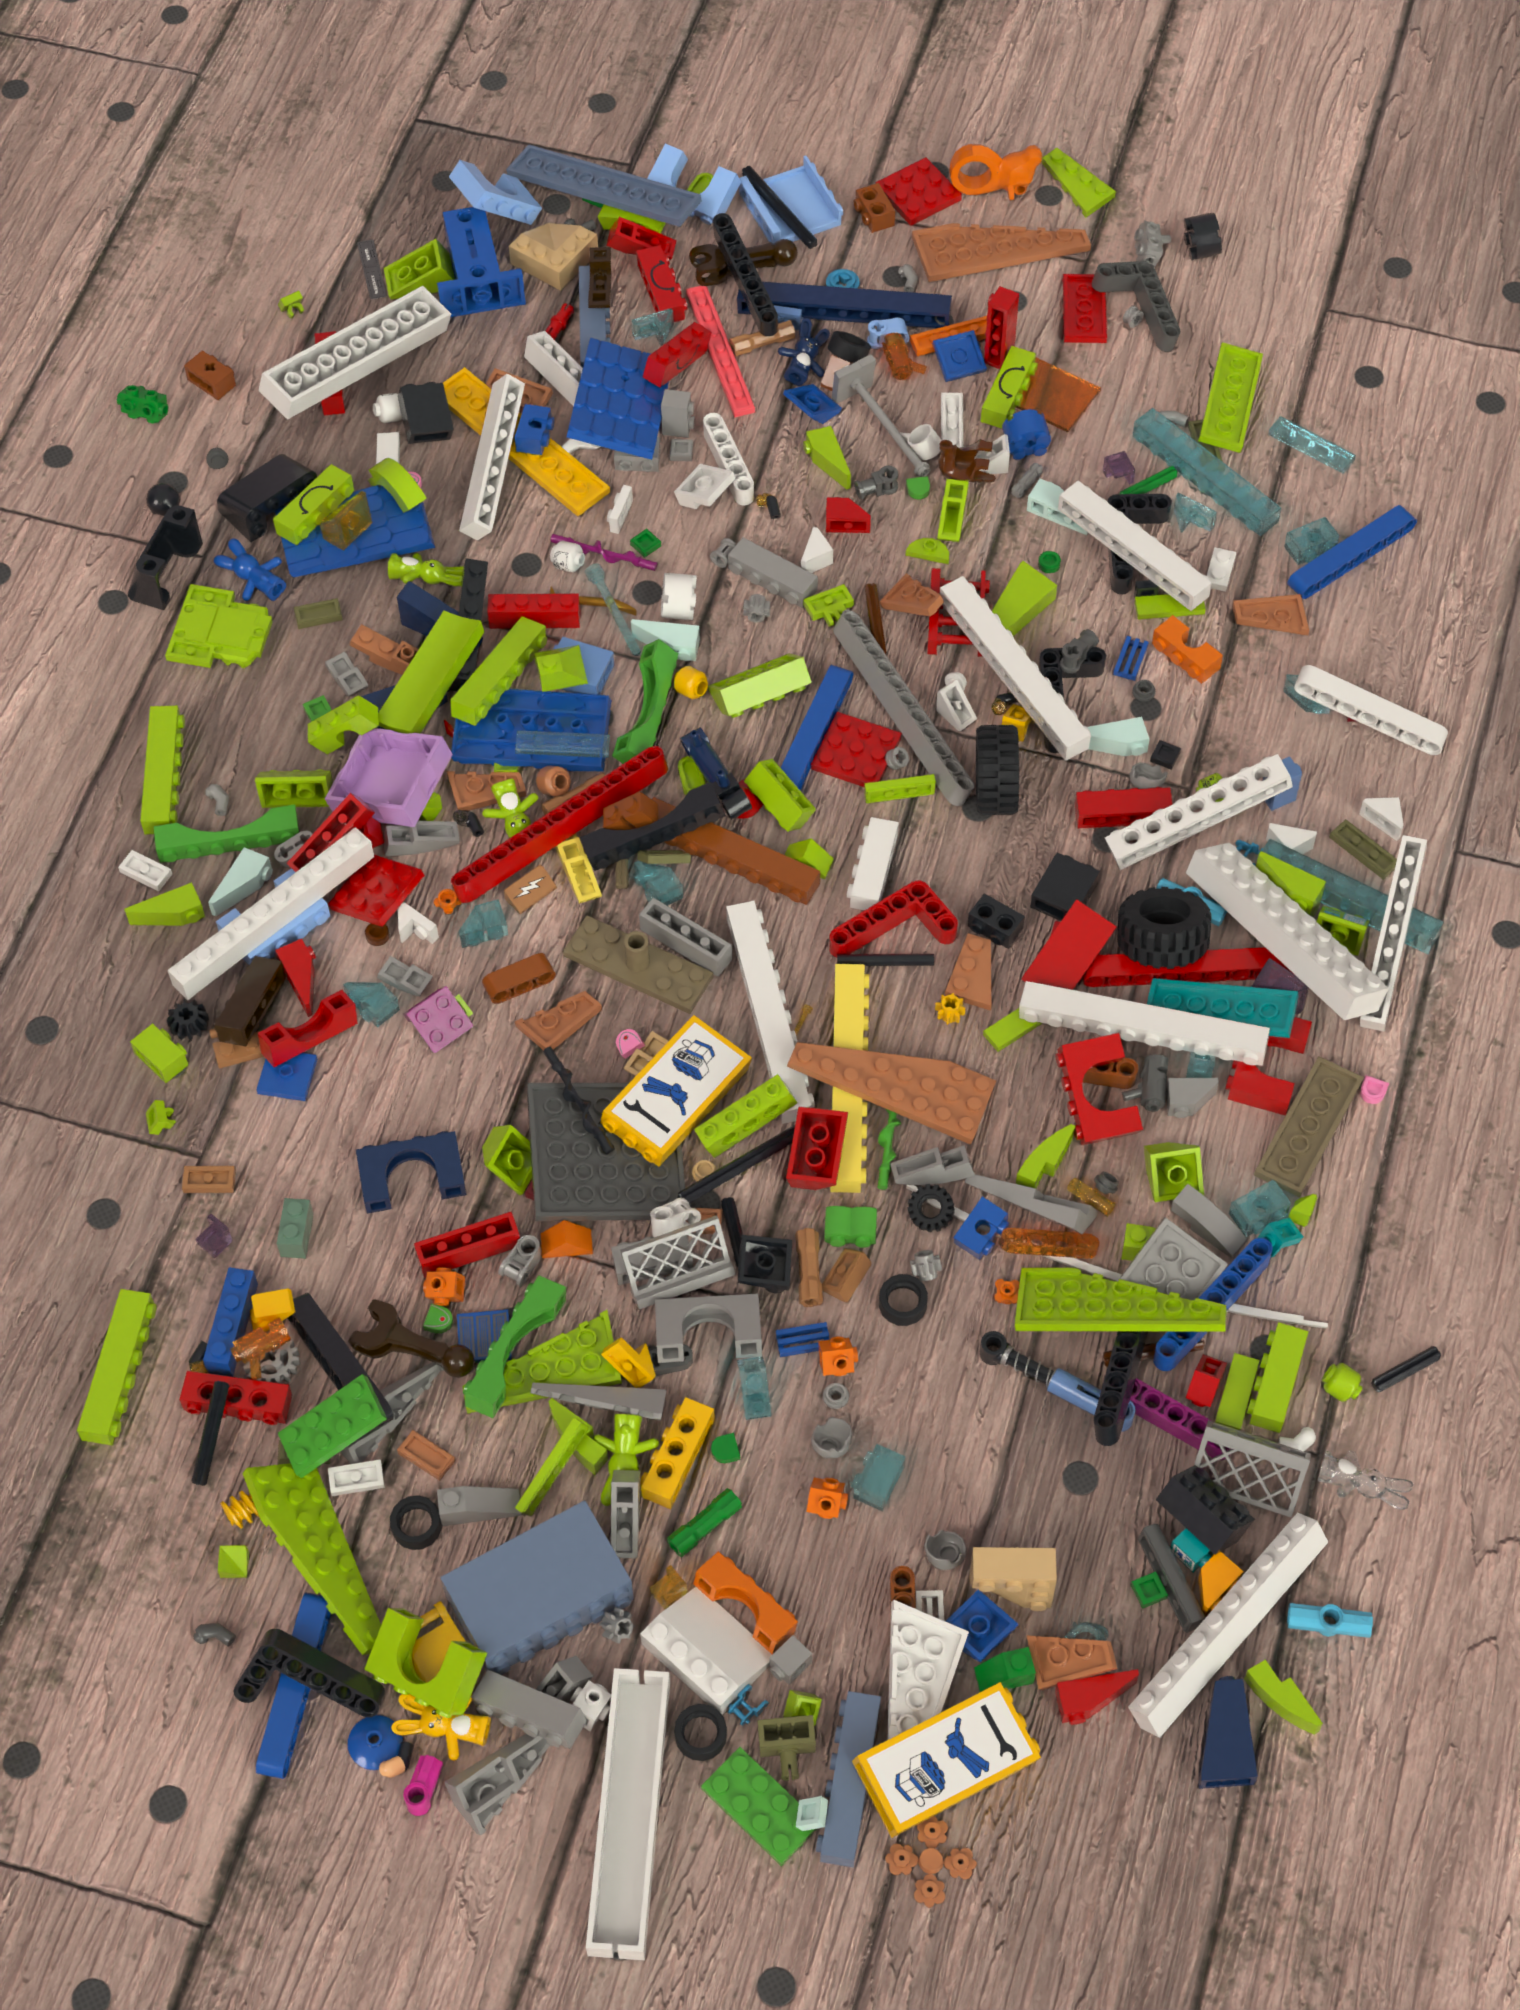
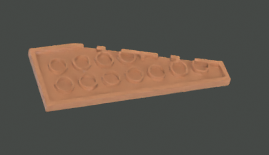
M951 223L912 231V239L928 282L1086 252L1091 249V243L1086 231L1082 229L1059 228L1057 231H1045V228L1038 227L1037 230H1026V227L993 225L991 228H979L978 224H971V227H960L958 223Z
M800 1042L796 1043L787 1067L970 1145L996 1083V1080L951 1061Z

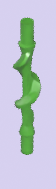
M886 1109L889 1114L888 1125L878 1136V1143L884 1148L877 1186L881 1190H886L888 1187L889 1173L891 1172L890 1162L896 1158V1153L892 1149L894 1127L901 1125V1121L896 1118L897 1113Z

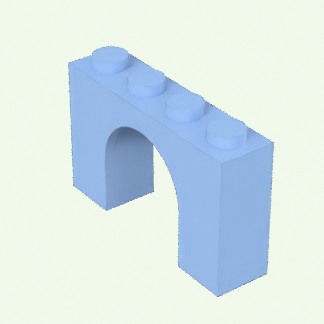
M665 143L647 179L676 187L678 178L688 161L687 156L682 150ZM718 166L709 186L700 193L702 202L689 217L695 215L702 222L711 225L715 215L726 213L741 184L737 173Z
M459 160L449 175V178L474 208L530 225L542 210L539 203L516 177L503 173L494 186L484 177L475 164Z
M291 868L275 879V888L296 872ZM320 898L242 959L248 965L251 964L255 956L271 959L276 956V949L304 938L309 931L318 925H322L330 917L327 902ZM236 908L216 921L218 931L241 915Z

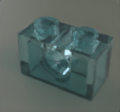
M1323 517L1287 532L1284 547L1296 564L1301 565L1305 562H1311L1336 546L1340 535L1328 519Z
M1273 1179L1233 1201L1230 1206L1229 1215L1245 1237L1253 1233L1257 1235L1264 1230L1268 1223L1285 1219L1288 1216L1291 1202ZM1256 1208H1262L1266 1212H1259Z

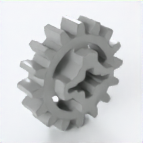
M275 1332L271 1333L270 1338H266L264 1334H261L262 1340L259 1342L253 1339V1348L246 1347L245 1350L248 1355L242 1357L244 1364H246L243 1368L245 1373L248 1374L249 1379L282 1384V1380L290 1382V1373L297 1374L298 1371L295 1366L300 1365L299 1357H297L300 1354L293 1340L287 1341L284 1334L278 1339ZM288 1356V1362L286 1366H284V1362L287 1360Z

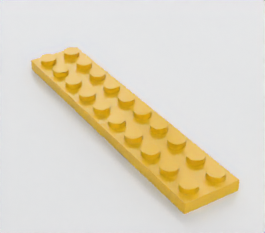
M464 367L443 382L450 411L481 436L492 389ZM520 412L518 413L508 457L510 461L576 516L581 515L610 493V486L551 438H549L548 447H544L542 455L517 452L515 434L522 415Z

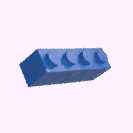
M228 1268L203 1358L204 1365L209 1374L234 1376L250 1317V1310L252 1309L251 1296L256 1294L258 1287L254 1271Z

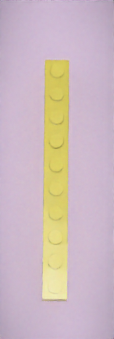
M835 964L834 1047L868 1051V1037H863V1031H868L869 1016H864V1010H869V995H864V989H869V974H864L865 965ZM833 1086L832 1110L848 1112L837 1185L831 1186L830 1192L861 1193V1183H866V1168H861V1161H866L867 1146H862V1139H867V1124H862V1117H867V1102H862V1098Z

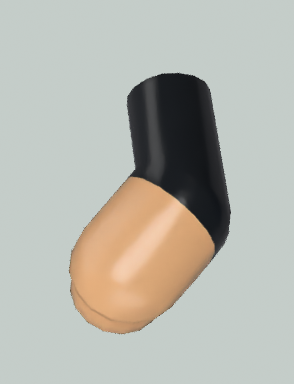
M401 1742L398 1755L380 1764V1774L392 1778L406 1772L410 1765L414 1745L409 1742Z

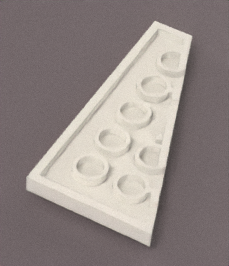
M896 1600L891 1601L888 1740L941 1713L969 1631Z

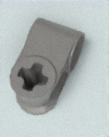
M532 1235L522 1236L509 1255L502 1261L498 1274L502 1277L506 1275L516 1281L518 1286L522 1287L542 1258L538 1239ZM527 1248H535L531 1253L524 1252Z

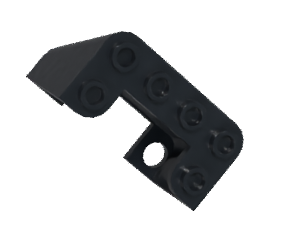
M280 454L224 490L217 499L219 513L252 543L266 533V516L277 511L290 500L295 499L317 478V474L292 458Z
M178 505L168 509L136 563L128 590L130 600L165 610L170 601V595L166 589L160 587L159 578L173 554L185 558L193 557L203 545L194 509Z

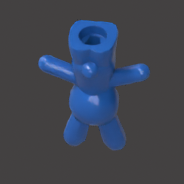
M235 538L228 542L229 549L237 557L235 560L224 555L215 556L213 562L216 566L234 571L240 579L248 580L242 594V598L245 601L251 599L255 587L263 592L271 601H275L287 587L286 582L282 578L270 572V570L282 563L280 557H275L260 565L253 555L246 553L239 540Z

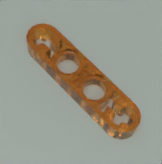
M1007 1228L1003 1230L999 1243L1000 1247L1008 1253L1084 1259L1095 1257L1100 1244L1099 1239L1089 1233L1080 1234L1077 1232ZM1031 1240H1040L1043 1244L1035 1245ZM1062 1241L1067 1243L1068 1246L1061 1247L1056 1242Z

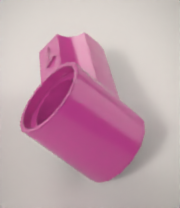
M420 1755L410 1784L404 1789L403 1797L407 1810L414 1816L424 1815L431 1808V1797L443 1768V1762L433 1756ZM416 1795L424 1796L423 1800L418 1803L411 1802V1799Z

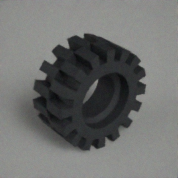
M925 1184L926 1187L922 1188L920 1186L916 1192H912V1197L908 1200V1213L915 1226H918L919 1229L927 1230L928 1232L936 1230L938 1232L941 1231L942 1227L946 1228L949 1221H952L953 1213H955L954 1203L950 1194L943 1187L940 1188L936 1184L934 1186ZM928 1199H935L941 1205V1210L935 1217H926L921 1211L922 1204Z

